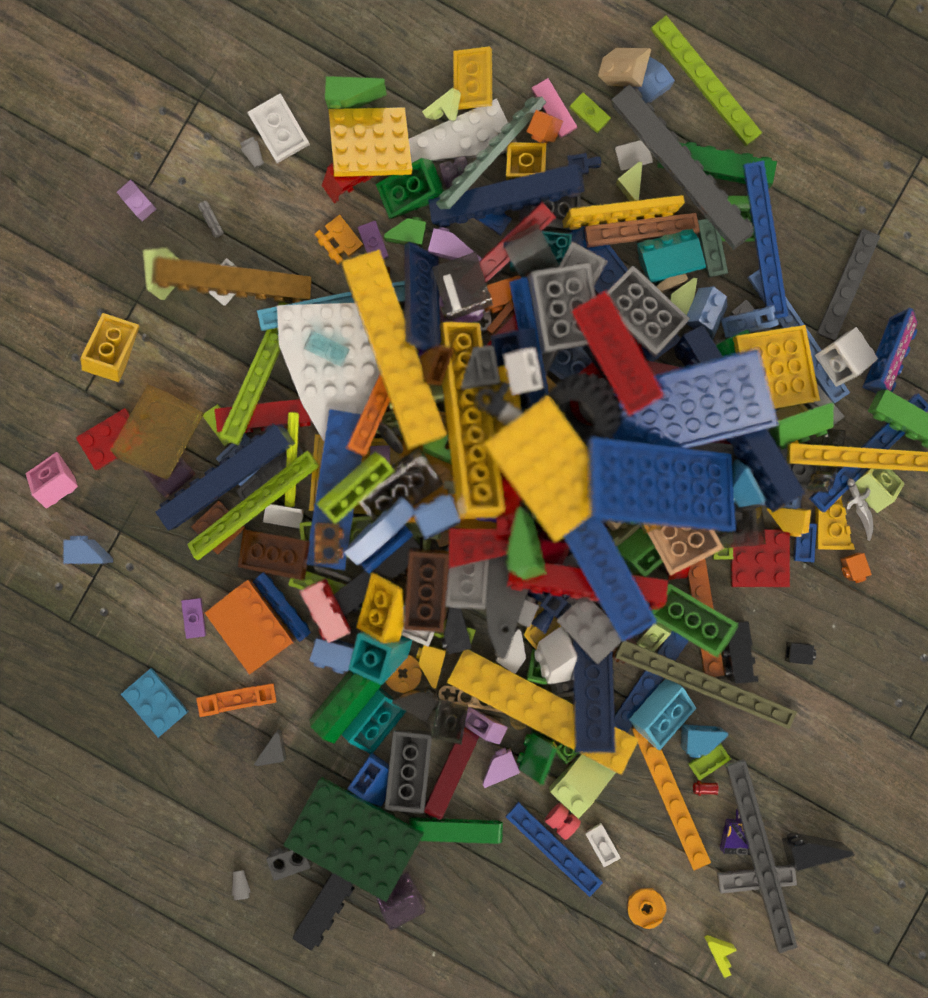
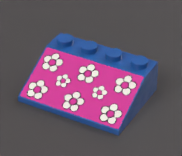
M908 308L889 318L875 354L878 359L871 364L862 388L874 393L885 389L891 392L894 391L896 387L895 379L903 369L902 361L910 351V341L917 334V329L915 328L918 322L913 309Z

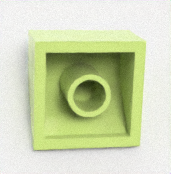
M871 468L855 482L860 493H864L866 488L870 489V495L864 500L877 513L895 502L905 484L893 470Z

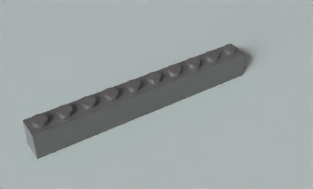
M628 85L611 99L612 107L729 246L735 250L752 236L754 231L752 223L748 219H743L740 215V209L735 204L731 205L727 200L728 195L725 191L719 190L715 186L716 182L711 175L707 176L703 171L702 164L698 160L694 161L692 159L690 150L685 145L681 146L678 142V136L666 128L667 124L663 118H658L654 114L655 110L652 105L642 100L643 96L640 91Z

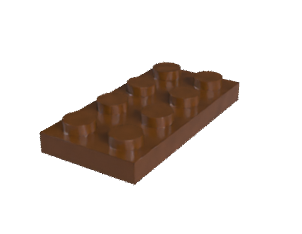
M243 529L238 567L305 580L310 541Z

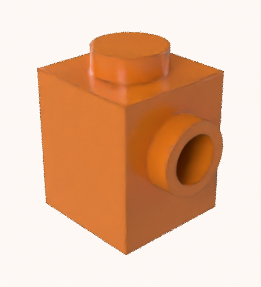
M855 553L841 558L843 565L841 568L842 573L849 581L860 583L867 580V576L872 575L864 553Z

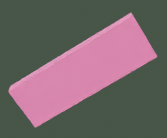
M548 78L532 87L535 97L542 96L547 102L542 107L544 112L563 120L558 133L560 138L577 129V125Z

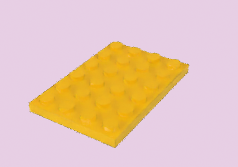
M549 396L542 399L483 444L554 542H557L590 516L589 452Z

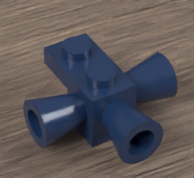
M531 590L527 592V596L542 602L540 606L544 610L532 620V624L545 634L554 616L559 619L573 606L566 601L570 595L553 596L549 592L533 593Z

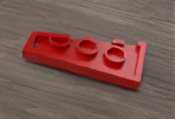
M499 467L504 512L496 517L497 535H510L513 531L517 509L521 508L522 497Z
M449 528V569L508 555L512 534L497 535V529Z

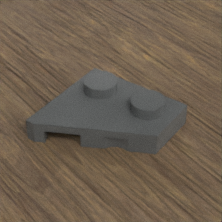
M493 346L473 348L461 390L498 386L500 380Z

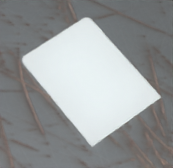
M641 140L615 147L621 170L630 169L638 162H642V165L653 163L650 151Z

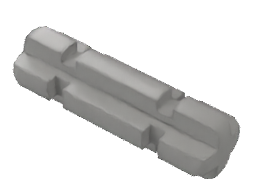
M207 201L199 203L198 207L203 213L202 215L213 236L216 238L223 235V230L213 211L210 210L209 203Z

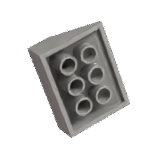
M590 263L536 271L528 275L541 354L589 345L571 311L596 297Z
M634 266L608 291L630 334L654 356L661 351L690 319Z

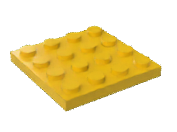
M405 108L328 110L334 177L412 175Z
M805 325L733 337L736 354L758 348L774 409L820 401Z

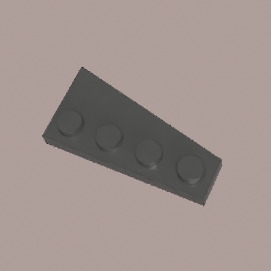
M299 443L297 447V458L304 453ZM287 450L264 465L261 470L237 490L242 501L286 467Z

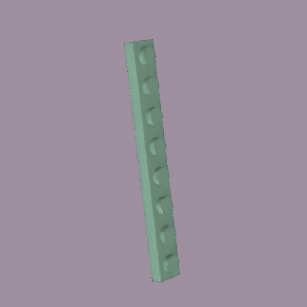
M542 96L531 97L524 103V108L512 116L513 120L501 128V133L489 141V146L477 154V159L465 167V172L453 180L452 186L440 194V199L436 202L440 209H450L533 118L535 111L540 110L547 103Z

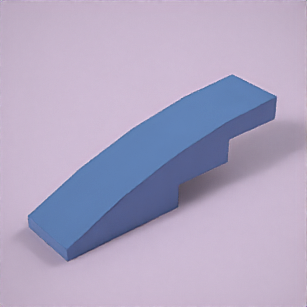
M401 497L389 511L385 510L373 524L369 523L343 552L356 565H359L387 542L414 515L416 510Z

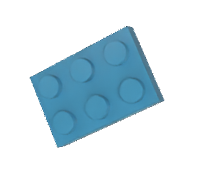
M152 668L121 693L158 738L189 712Z

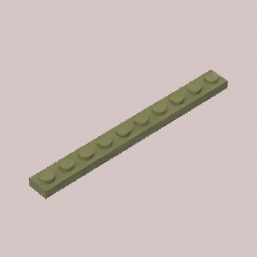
M626 640L620 642L614 655L615 658L787 729H790L797 713L791 708Z

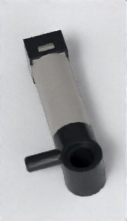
M506 382L502 383L497 393L492 389L485 388L474 398V405L479 411H485L507 426L524 414V412L503 400L510 387ZM481 396H487L490 403L488 405L484 404L481 401Z

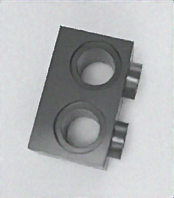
M281 847L270 851L266 859L274 881L309 869L313 862L305 857L297 860L293 855L294 851L289 848L281 849ZM282 859L285 865L278 866L275 860Z

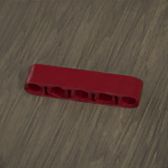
M461 727L425 805L424 813L439 820L442 819L479 739V736L470 729Z

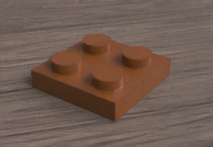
M219 500L191 527L199 535L230 510ZM243 525L216 546L213 551L217 555L220 554L246 527Z

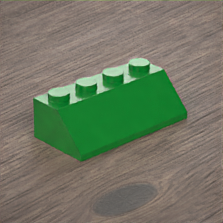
M349 670L309 719L311 728L323 740L334 744L382 685Z

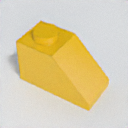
M767 508L784 532H790V536L801 537L802 534L809 533L810 509L781 508L772 513L771 509Z
M423 645V648L419 647L416 658L420 659L419 666L431 687L436 689L446 649L429 645V647Z

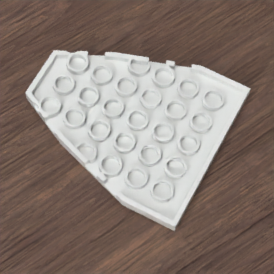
M355 303L277 306L280 349L300 400L321 438L325 441L329 409L362 414L379 376L376 361Z

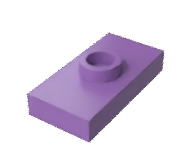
M376 221L359 226L358 230L366 252L370 253L380 250L383 259L389 258Z
M202 598L182 600L186 639L206 636Z

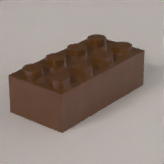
M410 548L404 630L444 632L449 551Z

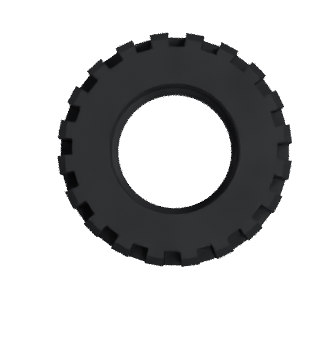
M575 373L564 378L547 396H549L589 452L588 440L590 438L609 440L617 432L622 421L620 417L622 415V407H619L621 402L619 397L615 396V390L613 388L610 389L605 380L600 381L599 377L595 375L589 377L588 373H581L580 375ZM570 400L580 401L591 410L595 426L583 424L573 415Z

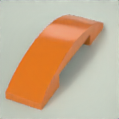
M274 683L234 689L196 698L200 717L277 702Z

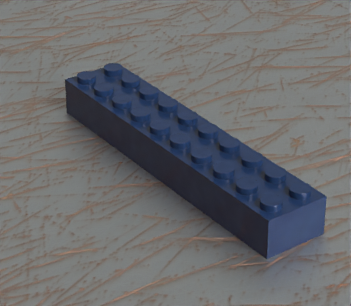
M704 325L684 334L674 347L675 355L682 361L684 368L723 358ZM766 428L725 438L732 444L736 457L741 459L742 463L749 468L766 500L764 502L766 507L771 509L772 513L805 494Z

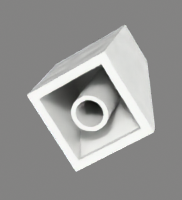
M857 327L845 333L815 355L836 387L858 376L878 359L874 350L866 342L863 334Z

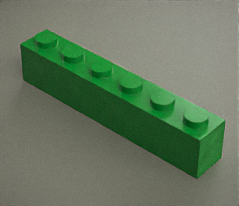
M693 142L680 143L682 147L685 145L690 150V156L694 161L698 160L702 164L703 171L707 176L711 175L715 179L746 184L743 165L764 161L768 189L773 184L777 161H773L770 157L757 158L753 157V154H737L730 149L721 151L716 150L713 146H697ZM658 161L657 167L664 168Z

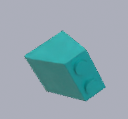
M361 632L357 636L348 670L382 685L408 658L413 640L401 635L399 642L382 644L365 632Z

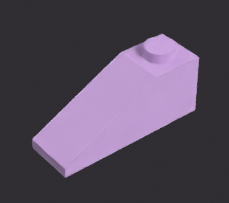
M443 227L433 229L428 252L437 257L475 266L482 259L457 236L449 232V229Z

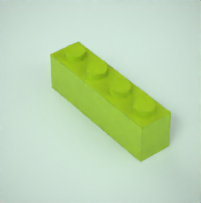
M374 452L316 504L336 524L391 475L394 469L383 456Z

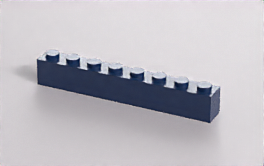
M576 163L467 190L450 209H440L436 205L440 197L430 199L431 221L438 227L446 228L452 223L462 224L472 218L483 219L486 218V215H500L510 209L516 211L523 209V206L527 205L538 206L543 201L549 200L554 202L564 196L576 197L581 192H585L582 169Z
M283 424L270 425L265 429L266 433L262 436L256 435L249 440L250 444L245 447L243 445L236 449L234 456L222 459L219 462L220 466L216 469L212 467L207 470L202 479L197 478L190 482L188 489H181L176 492L174 499L162 502L159 505L161 508L155 512L168 531L176 529L293 446L295 442Z

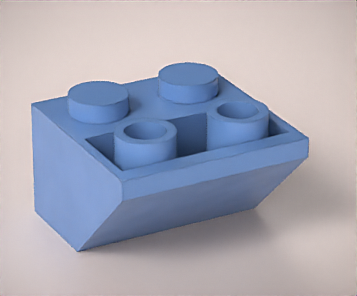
M441 495L435 498L434 502L429 505L425 503L416 508L417 511L414 512V520L424 540L460 524V518H458L457 510L450 495L446 497Z

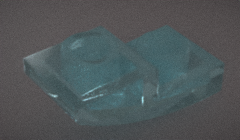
M311 331L303 348L342 367L350 350L314 331Z

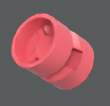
M561 802L553 807L544 820L552 829L556 828V832L564 840L572 836L581 824V820L574 814H569V809Z

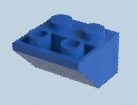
M371 752L349 784L348 790L365 801L382 806L386 800L390 765Z

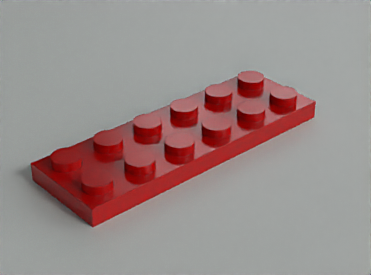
M607 291L602 292L571 311L628 416L665 397Z

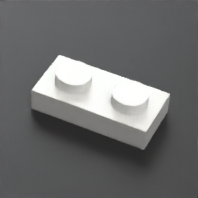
M602 823L585 831L603 867L620 859Z

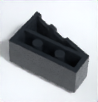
M734 621L738 623V628L722 651V656L726 660V665L723 666L724 676L735 684L759 682L758 675L754 676L753 664H756L751 652L753 644L749 621Z

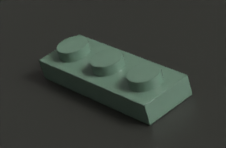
M707 219L699 220V236L708 278L728 274L721 235Z

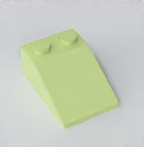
M579 754L549 786V790L579 819L593 804L616 772Z

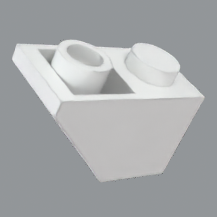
M518 628L515 630L507 657L499 659L497 656L495 659L514 674H516L526 659L522 633Z

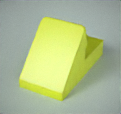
M709 935L705 936L704 938L723 977L730 976L731 973L728 968L731 967L727 955L737 951L735 946Z

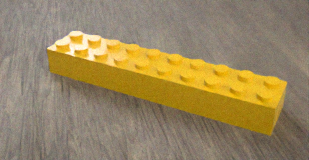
M380 250L342 261V270L407 451L445 438L446 432L429 385L423 380L421 363L415 347L405 341V319Z
M443 322L440 325L441 345L455 349L443 379L442 387L458 518L497 517L504 512L499 466L483 445L494 436L493 420L490 414L485 411H479L474 405L475 396L481 390L488 387L461 390L473 348L483 347L480 323ZM481 396V401L488 405L490 403L489 398Z
M468 649L463 651L447 681L448 684L575 751L573 704ZM615 727V753L580 754L622 775L639 739Z

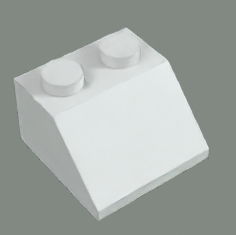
M559 627L539 641L537 650H535V659L537 662L539 661L541 674L546 678L548 684L570 681L577 655L567 632L562 627Z

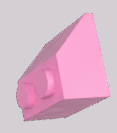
M58 452L25 473L32 496L46 509L56 504L61 498L72 493L78 487L75 476Z

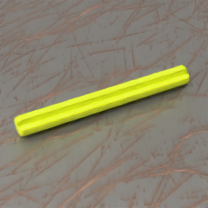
M289 412L288 433L295 444L287 449L286 467L297 459L299 414L296 412ZM296 485L285 493V507H295Z

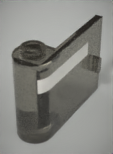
M476 252L432 267L444 305L441 307L444 318H448L451 321L494 305Z

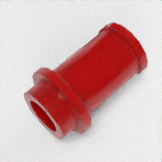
M699 780L693 783V793L697 794V796H701V794L718 795V783H701Z

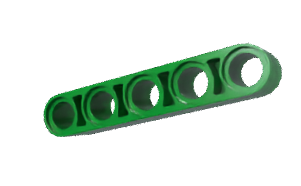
M437 818L409 819V825L424 833L420 841L499 844L503 841L502 821L445 818L441 820Z

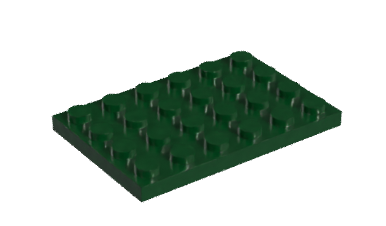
M321 777L283 846L386 902L424 833Z

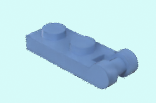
M774 305L722 318L721 322L726 338L746 329L749 332L779 325L778 318H775L774 312L776 310ZM762 315H767L768 321L763 322Z

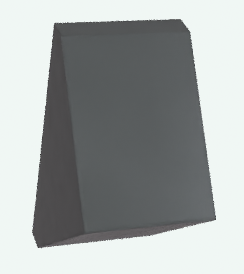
M278 729L254 765L262 766L285 761L287 757L281 730Z

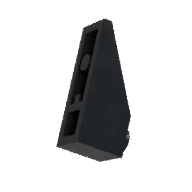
M448 607L443 632L444 637L441 638L443 648L448 649L449 654L471 649V642L461 608Z

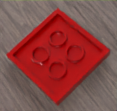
M783 530L733 531L731 587H790V532H784Z

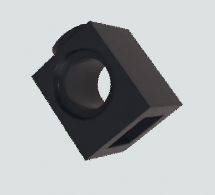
M786 642L785 661L813 665V660L816 659L814 645Z

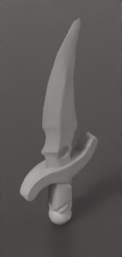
M849 479L847 485L852 497L847 501L846 508L849 510L853 504H856V513L864 525L867 540L870 541L873 533V518L871 511L867 507L868 503L864 500L870 495V489L866 488L864 493H860L855 481Z

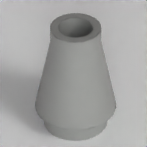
M254 137L240 143L241 151L254 168L264 164L258 141H255Z
M244 870L233 872L231 896H234V900L249 898L251 891Z

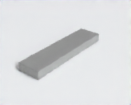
M792 865L775 866L781 887L797 885L796 872ZM754 869L717 873L719 892L721 894L760 889Z

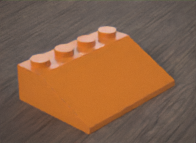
M252 579L245 581L205 612V615L249 675L296 641L272 606L255 586Z

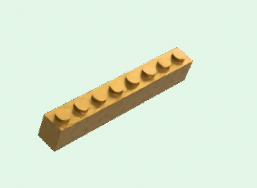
M156 257L152 263L151 284H157L158 288L169 289L170 286H174L180 291H189L190 288L197 289L198 293L215 291L217 295L228 296L229 293L236 294L238 298H248V296H255L256 300L273 298L274 302L290 300L292 303L310 300V276Z

